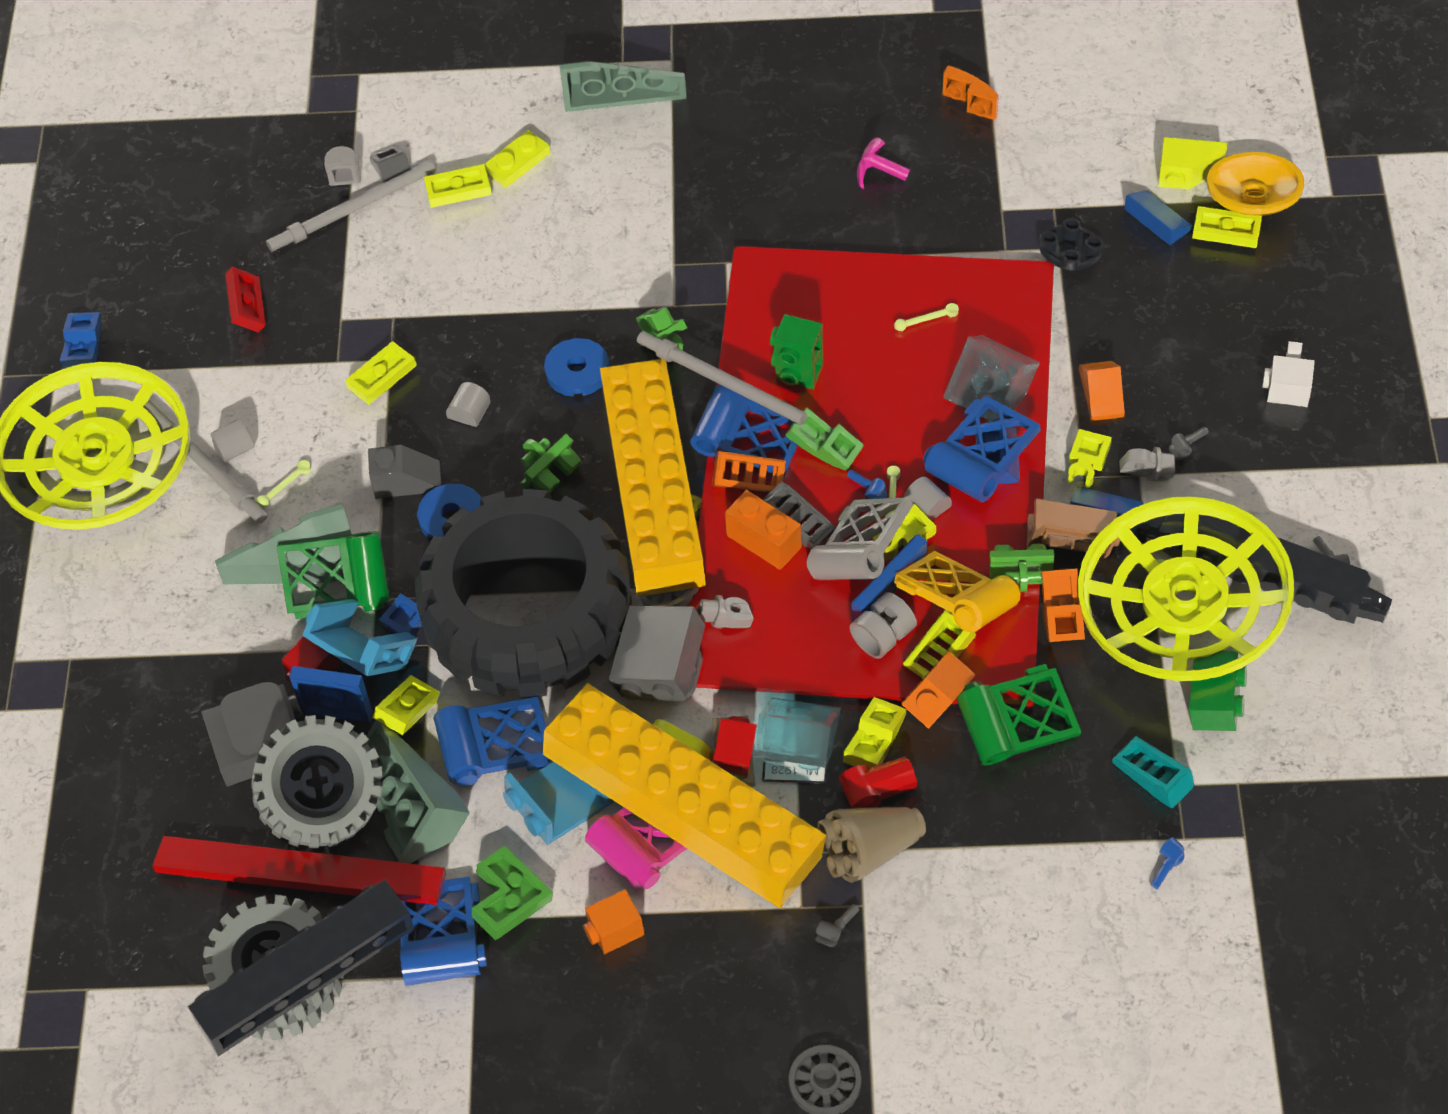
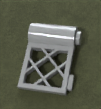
M909 497L854 500L850 506H846L838 518V526L826 545H818L811 549L807 557V568L811 576L817 580L878 578L884 568L883 553L913 506ZM895 510L894 513L890 514L889 516L881 520V517ZM861 512H868L857 519ZM876 520L878 521L877 523H875V524H873L872 526L866 528L865 530H863V531H861V532L859 531L860 529L866 527L867 525L871 524L872 522H874V521H876ZM856 532V535H854L853 537L849 538L848 540L842 542L843 539L849 537L850 535H852V534H854V533ZM881 533L876 541H867Z

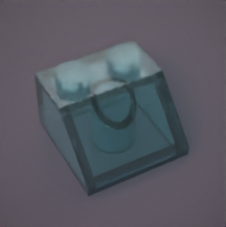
M983 335L969 336L943 398L967 409L976 398L982 400L986 395L1015 410L1026 395L1040 363ZM987 409L982 417L990 421L1000 418L999 414L990 409Z
M771 697L759 714L754 756L762 757L763 761L769 764L780 765L786 761L799 763L798 766L805 770L825 768L831 758L841 708Z

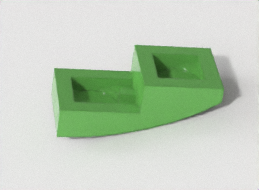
M804 409L803 411L807 413V419L804 424L799 425L794 422L785 436L822 461L839 469L847 470L864 444L841 425L837 424L834 428H831L810 409Z

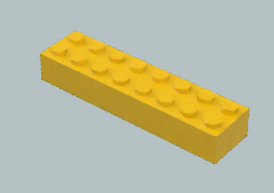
M657 359L600 368L636 595L640 597L705 587L703 557L666 361Z
M588 683L544 730V756L780 909L822 858L826 834Z

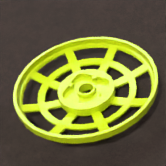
M116 362L85 363L64 368L45 376L16 397L0 418V493L12 508L26 518L42 525L59 529L80 530L97 528L131 517L163 495L182 470L190 446V425L185 408L177 393L164 380L147 370L133 365ZM92 379H123L141 384L142 387L133 401L116 396H95ZM79 382L81 399L58 408L46 418L31 408L32 405L49 393L66 385ZM153 392L162 396L172 407L178 418L179 426L161 433L155 418L144 408ZM96 407H113L125 410V412L116 421L106 417H98ZM83 410L84 419L73 423L65 430L55 425L65 417ZM22 417L36 427L27 442L24 459H3L7 439L14 425ZM138 417L148 427L151 437L132 442L128 428ZM45 435L56 441L52 457L35 459L37 449ZM181 438L180 453L170 472L163 480L152 477L160 463L163 445ZM101 449L97 456H86L90 450ZM153 449L151 460L144 473L130 468L135 454ZM57 469L63 480L49 491L40 482L36 471ZM4 472H25L31 487L42 498L26 508L12 494L6 482ZM120 478L133 483L121 493L109 498L105 497V486L116 482ZM74 487L91 489L92 501H71L63 499V497ZM141 488L151 490L148 495L136 503L106 515V507L126 500ZM52 505H56L70 510H92V518L79 520L58 519L41 515V513Z
M1171 497L1151 501L1127 511L1114 519L1098 534L1089 546L1081 564L1078 577V598L1082 617L1090 634L1101 648L1119 663L1136 672L1155 678L1174 681H1199L1220 677L1239 670L1258 659L1274 644L1284 630L1291 614L1294 598V578L1288 554L1280 540L1264 523L1252 514L1234 505L1214 499ZM1185 514L1184 533L1161 536L1143 545L1130 530L1140 523L1157 517ZM1199 515H1207L1229 521L1245 529L1251 536L1236 549L1218 538L1198 534ZM1119 538L1131 554L1119 566L1112 585L1091 580L1099 558L1108 546ZM1262 544L1270 552L1278 566L1283 589L1261 592L1257 573L1248 558ZM1183 545L1182 557L1172 558L1159 563L1151 555V553L1163 548ZM1197 546L1215 550L1228 558L1216 567L1206 560L1196 558ZM1140 563L1149 573L1145 579L1143 589L1123 587L1128 574L1136 564ZM1239 567L1247 580L1250 593L1229 594L1225 578ZM1181 591H1190L1195 594V597L1191 600L1183 601L1178 599L1176 595ZM1090 594L1111 598L1114 617L1123 632L1106 640L1093 618L1090 607ZM1122 600L1143 603L1148 617L1132 626L1124 613ZM1282 603L1277 622L1262 643L1254 647L1243 639L1253 626L1260 606ZM1249 607L1244 620L1234 632L1221 622L1227 608ZM1159 627L1168 633L1175 634L1174 649L1157 645L1144 638V636ZM1209 630L1221 640L1208 647L1189 650L1190 635L1200 634ZM1134 642L1139 647L1153 654L1173 658L1172 670L1138 662L1121 653L1119 649ZM1229 647L1242 655L1239 659L1218 667L1186 671L1188 659L1207 657L1224 651Z

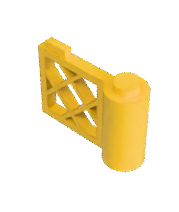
M936 551L898 572L894 583L897 584L896 587L911 595L917 594L952 612L957 625L967 632H976L1016 606L1020 600L1019 587L1010 577L1000 575L990 579ZM936 565L942 569H931V567ZM915 579H926L927 581H917ZM935 580H946V581H951V583H947V582H936ZM959 581L969 582V583H971V584H963V583H960ZM943 593L955 594L956 596L953 597V598H950L949 596H947V595H945V594H943Z

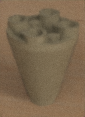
M907 807L837 809L828 813L825 819L818 821L817 829L826 834L825 844L829 854L827 858L829 872L834 878L841 876L844 880L851 883L866 877L916 843L919 837L924 836L926 833V825L921 812L916 808L909 809Z

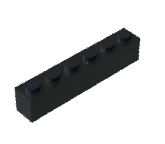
M384 879L377 885H370L363 889L358 897L346 905L333 908L324 919L313 926L302 928L295 934L293 939L282 946L268 950L262 955L260 960L251 966L235 971L226 982L215 989L204 991L187 1007L195 1023L219 1057L414 930L410 913Z

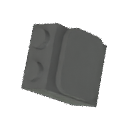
M629 606L609 680L622 697L644 701H684L694 693L703 663V655L699 648L706 626L695 608L686 606Z
M263 682L230 693L222 700L219 706L201 711L226 786L228 787L251 779L259 751L263 744L269 741L270 735L277 729L280 731L285 728L286 723L295 720L296 716L302 715L295 695L288 697L284 684L277 686L272 682Z

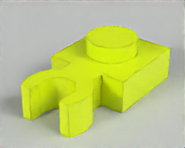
M1082 429L1078 430L1069 456V463H1072L1068 470V483L1072 484L1075 476L1084 475L1086 477L1085 487L1090 488L1092 486L1094 470L1102 471L1111 446L1112 437Z
M913 504L890 541V546L885 549L884 558L886 560L895 557L898 553V548L902 545L905 547L915 535H920L927 540L936 534V525L915 504ZM881 533L874 536L873 541H876Z

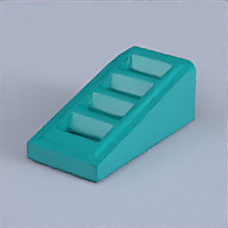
M1137 736L1112 759L1115 766L1170 808H1174L1194 787L1191 769ZM1140 753L1144 754L1135 764L1131 763ZM1151 762H1154V764L1147 771H1144V769ZM1165 771L1166 773L1158 780L1157 777Z

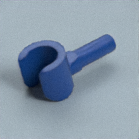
M853 470L848 472V478L867 489L864 494L865 499H884L887 497L883 480L876 478L871 481Z
M1174 837L1168 839L1159 851L1166 860L1150 884L1154 889L1160 887L1173 866L1180 865L1184 860V846Z

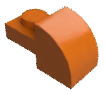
M1077 569L1041 571L1042 613L1048 642L1085 639L1084 621L1078 598Z

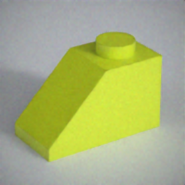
M1164 137L1158 186L1191 189L1207 179L1211 167L1226 157L1227 142Z

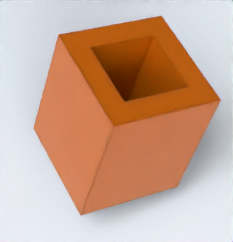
M625 889L585 908L588 922L583 924L585 933L592 945L599 944L604 955L644 936L642 918Z

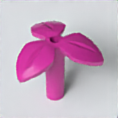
M874 138L869 142L858 164L857 180L859 187L864 189L865 172L870 167H875L904 181L909 174L910 169L877 155L880 152V148L885 144L880 138Z

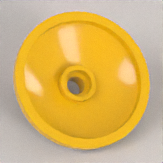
M1242 152L1227 156L1211 167L1207 176V189L1216 202L1230 211L1252 216L1270 215L1287 209L1300 199L1304 191V176L1294 163L1281 156L1265 152Z

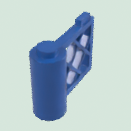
M722 385L715 386L690 440L692 447L697 452L709 457H715L716 452L722 451L767 458L765 452L780 448L786 461L784 477L798 447L788 437L781 438L776 428L783 424L792 426L793 421L750 399L744 398V396ZM748 411L762 415L765 422L750 427L745 417ZM769 429L775 441L760 446L754 434ZM748 437L754 448L742 451L732 446L736 440ZM767 466V471L773 473V466Z
M986 395L982 400L976 398L965 410L966 418L945 442H939L936 445L930 446L923 458L926 472L980 502L987 501L993 495L1000 477L1041 431L1040 424ZM987 409L1000 416L999 421L980 424V417ZM1021 426L1027 429L1022 436L1007 439L1006 428ZM1002 429L1004 440L983 442L982 433ZM978 434L980 444L965 447L959 443L964 436ZM1004 448L1006 450V455L998 464L986 458L985 452Z
M538 696L471 709L460 705H451L438 710L433 717L448 779L451 783L458 786H471L478 781L482 774L525 766L527 771L542 769L549 765L548 762H552V760L543 755V751L530 754L521 749L528 737L541 743L543 747L546 725ZM532 709L534 719L528 727L513 719L519 711ZM493 717L501 723L492 733L482 728L478 719ZM507 725L522 733L515 745L499 737ZM493 744L509 751L504 759L489 761L487 752Z
M470 877L445 880L438 905L425 904L418 913L407 907L405 901H401L410 913L414 929L420 924L431 931L422 940L409 941V934L411 932L400 938V959L405 986L481 975L480 967L487 966L484 944L477 945L475 919L472 917V908L480 903L478 883H471ZM464 890V897L455 907L442 900L449 892ZM436 906L448 913L438 925L425 918ZM457 918L467 925L468 933L451 935L445 929Z

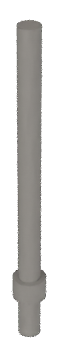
M429 160L303 223L298 221L288 226L287 231L266 240V244L269 250L273 252L291 242L299 243L307 239L308 234L435 172L436 168L433 162Z
M644 331L638 335L637 343L655 351L657 357L667 362L675 361L799 425H803L806 421V412L680 350L678 344L668 339L660 340Z
M148 400L144 408L155 418L163 432L176 427L155 404ZM181 438L174 440L181 448ZM190 439L188 456L230 496V501L240 511L245 510L258 524L263 523L267 519L268 514L254 501V496L245 487H239Z

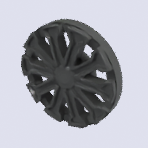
M831 1045L811 1047L802 1052L791 1066L789 1088L792 1098L802 1110L809 1114L844 1113L853 1106L860 1094V1068L855 1059L839 1047ZM830 1054L836 1057L832 1064L827 1063V1057ZM816 1055L819 1057L820 1064L816 1065L811 1060V1056ZM843 1063H848L849 1068L839 1071ZM800 1066H805L810 1073L799 1071ZM850 1077L855 1078L853 1083L843 1081ZM796 1081L807 1083L799 1087L795 1086ZM839 1090L849 1092L851 1095L845 1098ZM813 1092L809 1099L806 1101L801 1097L803 1095ZM830 1095L838 1102L839 1105L833 1107L831 1106ZM822 1096L823 1107L815 1106L819 1098Z

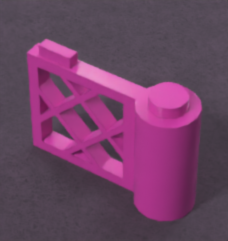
M622 808L613 816L605 815L599 818L587 831L585 842L635 890L649 889L655 885L661 876L660 869L687 849L674 840L673 846L664 853L658 851L651 844L652 837H670L650 824L649 827L632 826L626 819L632 816L633 813L626 808Z

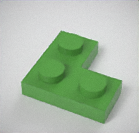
M505 845L476 865V873L495 892L472 908V917L495 941L552 901L553 892Z

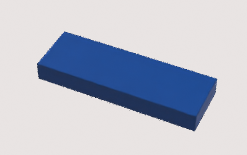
M915 535L888 563L881 575L873 579L852 601V622L865 611H870V606L886 592L894 593L898 589L896 587L897 584L894 583L896 574L926 556V539L920 535Z

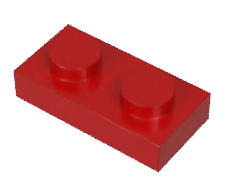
M232 267L225 274L231 323L259 333L266 326L260 279L256 275Z

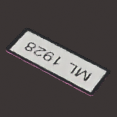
M764 757L762 781L825 784L827 783L828 759Z

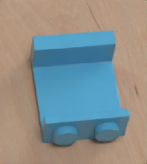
M355 599L315 604L306 617L307 625L302 636L366 676L405 669L418 639L408 632L368 639L352 629L349 625L359 603Z
M555 762L550 763L521 782H518L511 773L504 776L505 792H503V798L512 811L518 810L524 817V822L529 832L533 836L539 835L546 845H549L615 802Z

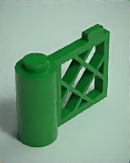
M379 531L360 532L348 536L278 544L276 546L287 614L295 613V619L306 618L315 604L355 599L359 602L358 606H363L364 611H375L383 609L384 603L390 600ZM339 545L341 561L333 569L318 556L325 547ZM319 548L315 554L308 549ZM299 550L310 558V561L301 573L288 564L287 552ZM313 562L330 573L320 588L304 577V574ZM341 566L344 576L337 572ZM290 574L296 578L293 583H291ZM333 576L345 585L347 598L334 599L323 591ZM299 581L316 593L308 603L295 604L293 589ZM318 596H321L323 599H325L324 601L315 602Z
M1044 664L1026 669V676L996 685H981L980 681L965 685V688L957 696L956 700L982 765H992L1006 760L1012 755L1074 738L1082 733L1056 668L1048 670L1047 665ZM1050 681L1054 691L1051 702L1032 692L1036 683ZM1013 691L1024 697L1019 710L1017 711L1005 705L1001 693ZM1028 700L1047 709L1041 722L1022 713ZM1051 711L1064 717L1069 729L1057 731L1045 725ZM1018 721L1037 729L1033 739L1020 743L1015 730ZM1041 732L1047 734L1045 736L1040 737Z

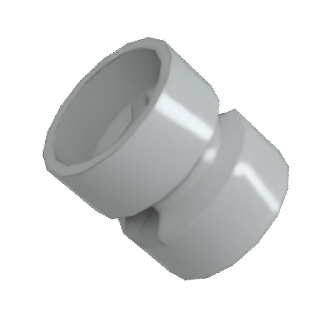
M886 592L870 606V611H865L850 624V632L863 651L874 658L880 659L896 645V640H901L917 626V620L910 607L901 598L893 593Z

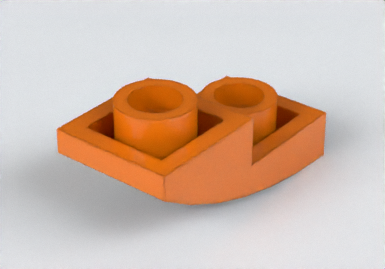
M948 65L943 73V95L967 102V112L996 120L998 116L999 95L979 78Z

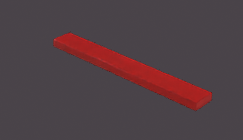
M163 836L152 865L155 873L352 896H359L360 892L366 887L377 885L385 879L401 901L438 905L446 877L445 867Z

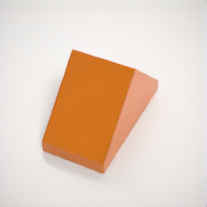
M1113 361L1079 365V373L1091 421L1124 417L1121 367Z

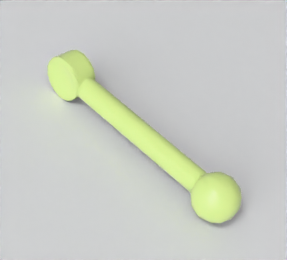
M949 303L946 309L908 320L898 319L895 321L894 327L897 331H904L907 326L945 315L955 317L958 315L959 307L955 303Z
M307 460L298 462L297 469L266 495L258 496L256 503L261 508L267 507L269 500L299 475H305L311 471L310 462Z
M890 466L887 469V477L890 479L889 498H896V482L900 478V469L897 466ZM893 510V511L889 512L888 514H886L885 517H887V516H889L890 514L894 513L895 510Z

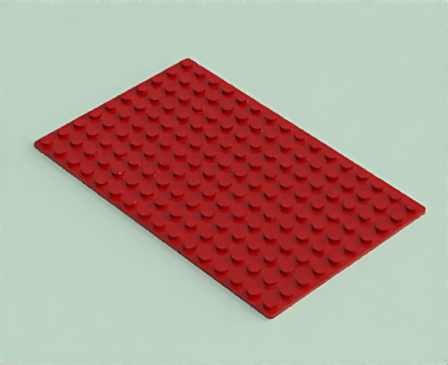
M736 247L733 252L719 369L802 411L806 408L810 409L831 428H834L837 424L841 425L864 444L847 470L832 466L798 446L783 478V482L793 488L837 527L839 524L838 518L846 506H850L854 500L865 499L864 494L867 491L863 486L848 478V472L853 470L871 481L876 478L883 480L886 487L885 491L887 492L886 498H889L890 479L887 477V469L890 466H897L900 469V478L896 482V498H903L905 492L914 481L921 477H927L952 500L951 507L932 521L936 525V534L927 539L926 556L936 551L990 578V551H994L996 545H1009L1013 550L1027 549V517L1029 514H1034L1035 500L1044 499L1054 265L1048 261ZM949 303H955L959 307L958 315L955 317L945 315L907 326L904 331H897L894 327V323L898 319L908 320L946 309ZM784 314L823 323L824 365L814 389L797 385L791 386L776 380L775 366L771 365L774 346L770 345V338L773 328L780 326ZM986 395L1040 424L1041 431L1018 456L1020 482L998 484L993 495L987 501L980 502L926 472L923 458L930 446L936 445L939 442H945L966 418L964 412L976 398L982 400ZM987 409L980 417V424L998 419L1000 416ZM748 411L745 417L750 427L765 422L762 415ZM783 424L776 427L781 438L786 437L785 434L790 429V425ZM1015 426L1017 437L1022 436L1027 430L1021 426ZM769 429L754 434L760 446L775 441ZM976 434L964 436L959 443L965 447L976 445ZM748 437L736 440L732 446L742 451L754 448ZM780 448L765 452L767 458L784 460ZM707 456L698 526L706 586L699 587L697 593L692 596L688 607H694L697 611L701 599L714 600L716 595H722L723 600L737 597L748 603L754 620L749 628L723 627L719 629L712 627L711 622H704L706 626L699 648L703 655V663L696 688L866 699L876 697L882 700L903 701L922 680V678L906 668L903 663L945 609L917 594L911 595L898 588L893 594L901 598L910 607L917 620V626L904 638L896 640V645L882 658L877 659L868 655L852 637L850 624L853 623L851 621L852 601L873 579H814L807 568V557L811 550L803 545L790 561L779 570L728 537L725 512L746 490L712 486L715 457ZM726 461L724 479L730 480L731 461ZM740 463L738 481L741 482L744 481L745 463ZM753 467L751 482L757 484L759 468ZM766 472L765 485L771 486L773 473ZM749 491L762 500L769 494ZM792 509L787 516L790 517L795 510ZM861 512L857 519L868 512ZM804 517L799 523L802 525L807 519ZM876 520V521L872 522L871 524H869V525H867L866 527L860 529L859 531L861 532V531L865 530L866 528L872 526L873 524L877 523L878 521ZM815 525L807 534L811 536L819 527ZM855 532L854 534L850 535L849 537L843 539L842 542H844V541L848 540L849 538L853 537L854 535H856V532ZM829 538L822 545H826ZM903 545L898 548V553L904 548ZM884 558V568L892 559L886 560ZM936 565L931 567V569H942ZM915 579L917 581H927L926 579ZM935 580L936 582H947V583H951V581H946V580ZM959 581L960 583H963V584H971V583H969V582ZM1027 584V592H1020V600L1016 606L975 632V638L958 656V659L976 674L969 683L980 681L981 685L992 686L1026 676V669L1036 667L1040 584ZM943 593V594L949 596L950 598H953V597L956 596L955 594ZM949 629L944 632L954 640L958 638V635ZM940 638L935 642L945 650L950 648V645ZM931 648L927 651L928 654L938 661L943 657ZM923 658L917 661L918 664L929 672L934 667ZM1013 691L1001 693L1005 705L1011 708H1020L1024 697ZM955 699L952 704H958L957 700ZM1028 700L1024 709L1033 707L1034 702Z

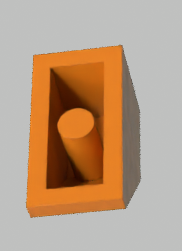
M948 651L901 704L929 729L976 674Z

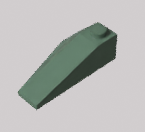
M595 61L559 65L566 112L687 99L684 73Z
M343 503L307 513L299 518L300 524L286 531L280 527L271 532L272 538L260 544L250 542L215 560L222 583L282 584L276 546L278 544L351 535ZM339 545L325 547L318 556L333 569L341 561ZM313 548L308 550L315 554L319 548ZM299 550L287 552L288 564L301 573L310 561V558ZM313 562L304 574V577L312 583H324L330 573ZM341 566L337 572L344 576ZM290 574L291 583H293L296 578ZM333 576L329 583L339 580Z
M375 720L366 737L369 739L367 744L371 749L375 748L379 756L377 760L379 767L382 766V791L377 803V809L379 813L385 814L388 827L384 830V834L390 848L399 862L411 864L452 842L470 812L456 791L394 730Z

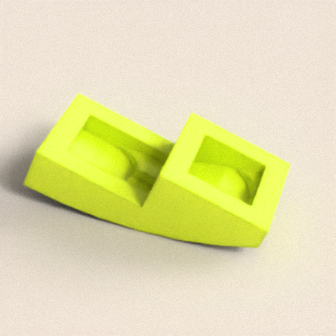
M874 697L860 718L858 731L844 751L843 762L852 766L865 765L869 769L881 765L898 734L907 709Z

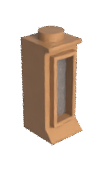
M1036 499L1034 502V514H1029L1027 517V548L1031 544L1038 543L1049 547L1087 552L1098 534L1117 518V512ZM1119 538L1113 541L1103 553L1105 559L1108 558L1112 548L1119 545Z

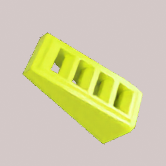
M945 609L907 657L903 665L923 679L929 671L918 664L917 661L923 658L933 666L939 662L927 653L929 648L941 656L950 651L958 658L975 638L976 633L961 629L955 622L953 613ZM949 629L957 634L958 638L954 640L944 632ZM940 638L950 645V648L945 650L935 642Z

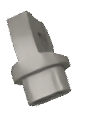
M1154 447L1152 452L1140 448L1128 450L1119 461L1120 472L1146 476L1149 481H1158L1159 477L1173 478L1175 473L1174 454L1162 453L1160 447Z
M716 595L714 600L701 599L697 608V613L703 622H711L712 627L719 629L723 627L749 628L754 620L748 603L737 597L723 600L722 595Z

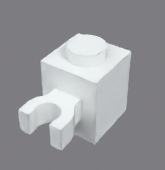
M1289 341L1286 357L1274 355L1272 368H1265L1262 388H1268L1267 402L1308 407L1315 360L1300 359L1302 343Z

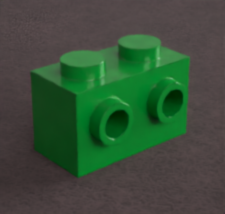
M784 314L780 326L773 328L770 338V345L774 346L771 365L775 366L776 380L791 386L797 385L814 389L824 365L823 323Z
M1220 651L1207 657L1194 659L1193 670L1224 665L1239 659V653L1236 651ZM1246 666L1220 677L1192 681L1189 703L1192 730L1236 731L1237 717H1244V695H1240V687H1246L1247 685Z

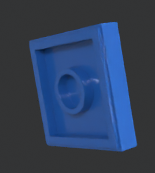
M292 666L289 677L303 714L323 717L330 716L337 719L365 723L370 722L373 711L361 675Z

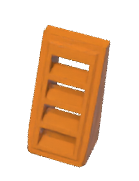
M718 451L715 454L711 485L770 493L783 481L786 461ZM726 461L732 462L730 480L724 479ZM740 463H746L743 482L738 481ZM754 464L760 465L757 484L751 483ZM767 466H773L771 486L765 485Z

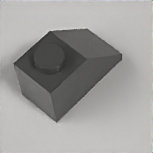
M403 445L368 449L369 478L375 499L424 494L438 486H442L439 460Z

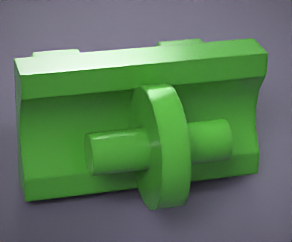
M662 307L658 310L651 309L636 318L642 331L660 340L668 339L678 344L679 349L683 350L682 339L675 332L683 331L687 326L683 319L673 320L667 307Z
M565 434L546 452L545 450L551 445L546 438H543L539 443L533 439H528L523 444L526 455L521 459V462L526 467L532 462L534 464L524 473L525 479L520 485L524 489L534 487L536 490H547L551 493L558 486L560 480L549 470L556 465L568 476L581 462V459L570 448L573 440Z
M1031 544L1027 550H1013L1009 545H996L994 551H990V579L1000 575L1008 576L1019 585L1020 592H1027V584H1042L1041 571L1053 570L1054 551L1053 549L1047 550L1044 544Z

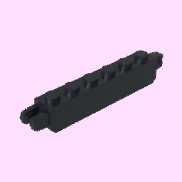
M1172 514L1138 524V532L1152 540L1165 535L1184 533L1185 514ZM1199 515L1198 534L1218 538L1236 549L1251 536L1245 529L1229 521L1212 516ZM1277 537L1288 554L1294 578L1293 601L1299 606L1315 609L1328 614L1335 620L1346 621L1351 624L1355 623L1357 617L1381 623L1385 621L1392 599L1369 587L1371 577L1366 570ZM1262 544L1248 560L1256 571L1261 589L1264 592L1281 590L1283 588L1278 566L1270 552ZM1183 545L1163 548L1161 551L1174 558L1182 557ZM1197 546L1196 558L1206 560L1216 567L1228 558L1215 550ZM1239 567L1228 575L1236 582L1247 583Z

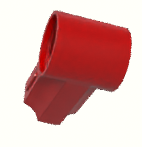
M906 756L870 769L865 765L854 766L847 769L839 777V782L852 809L876 808L880 805L882 799L917 787L914 768Z

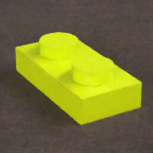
M527 130L484 164L486 172L490 177L507 188L551 153L550 146L534 133Z
M484 164L423 177L431 208L492 195Z
M1198 206L1192 239L1257 248L1262 216L1244 215L1228 210Z
M392 341L345 379V383L351 392L370 405L414 369L416 361L412 355Z
M410 675L376 706L372 718L403 735L437 703L440 691Z

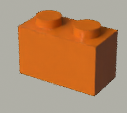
M748 490L725 512L727 536L779 570L802 548L801 524Z

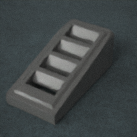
M783 481L763 499L785 515L792 509L795 510L790 518L798 523L804 517L807 519L801 525L802 545L809 550L815 546L822 545L836 529L828 519ZM815 525L819 528L811 536L807 534Z

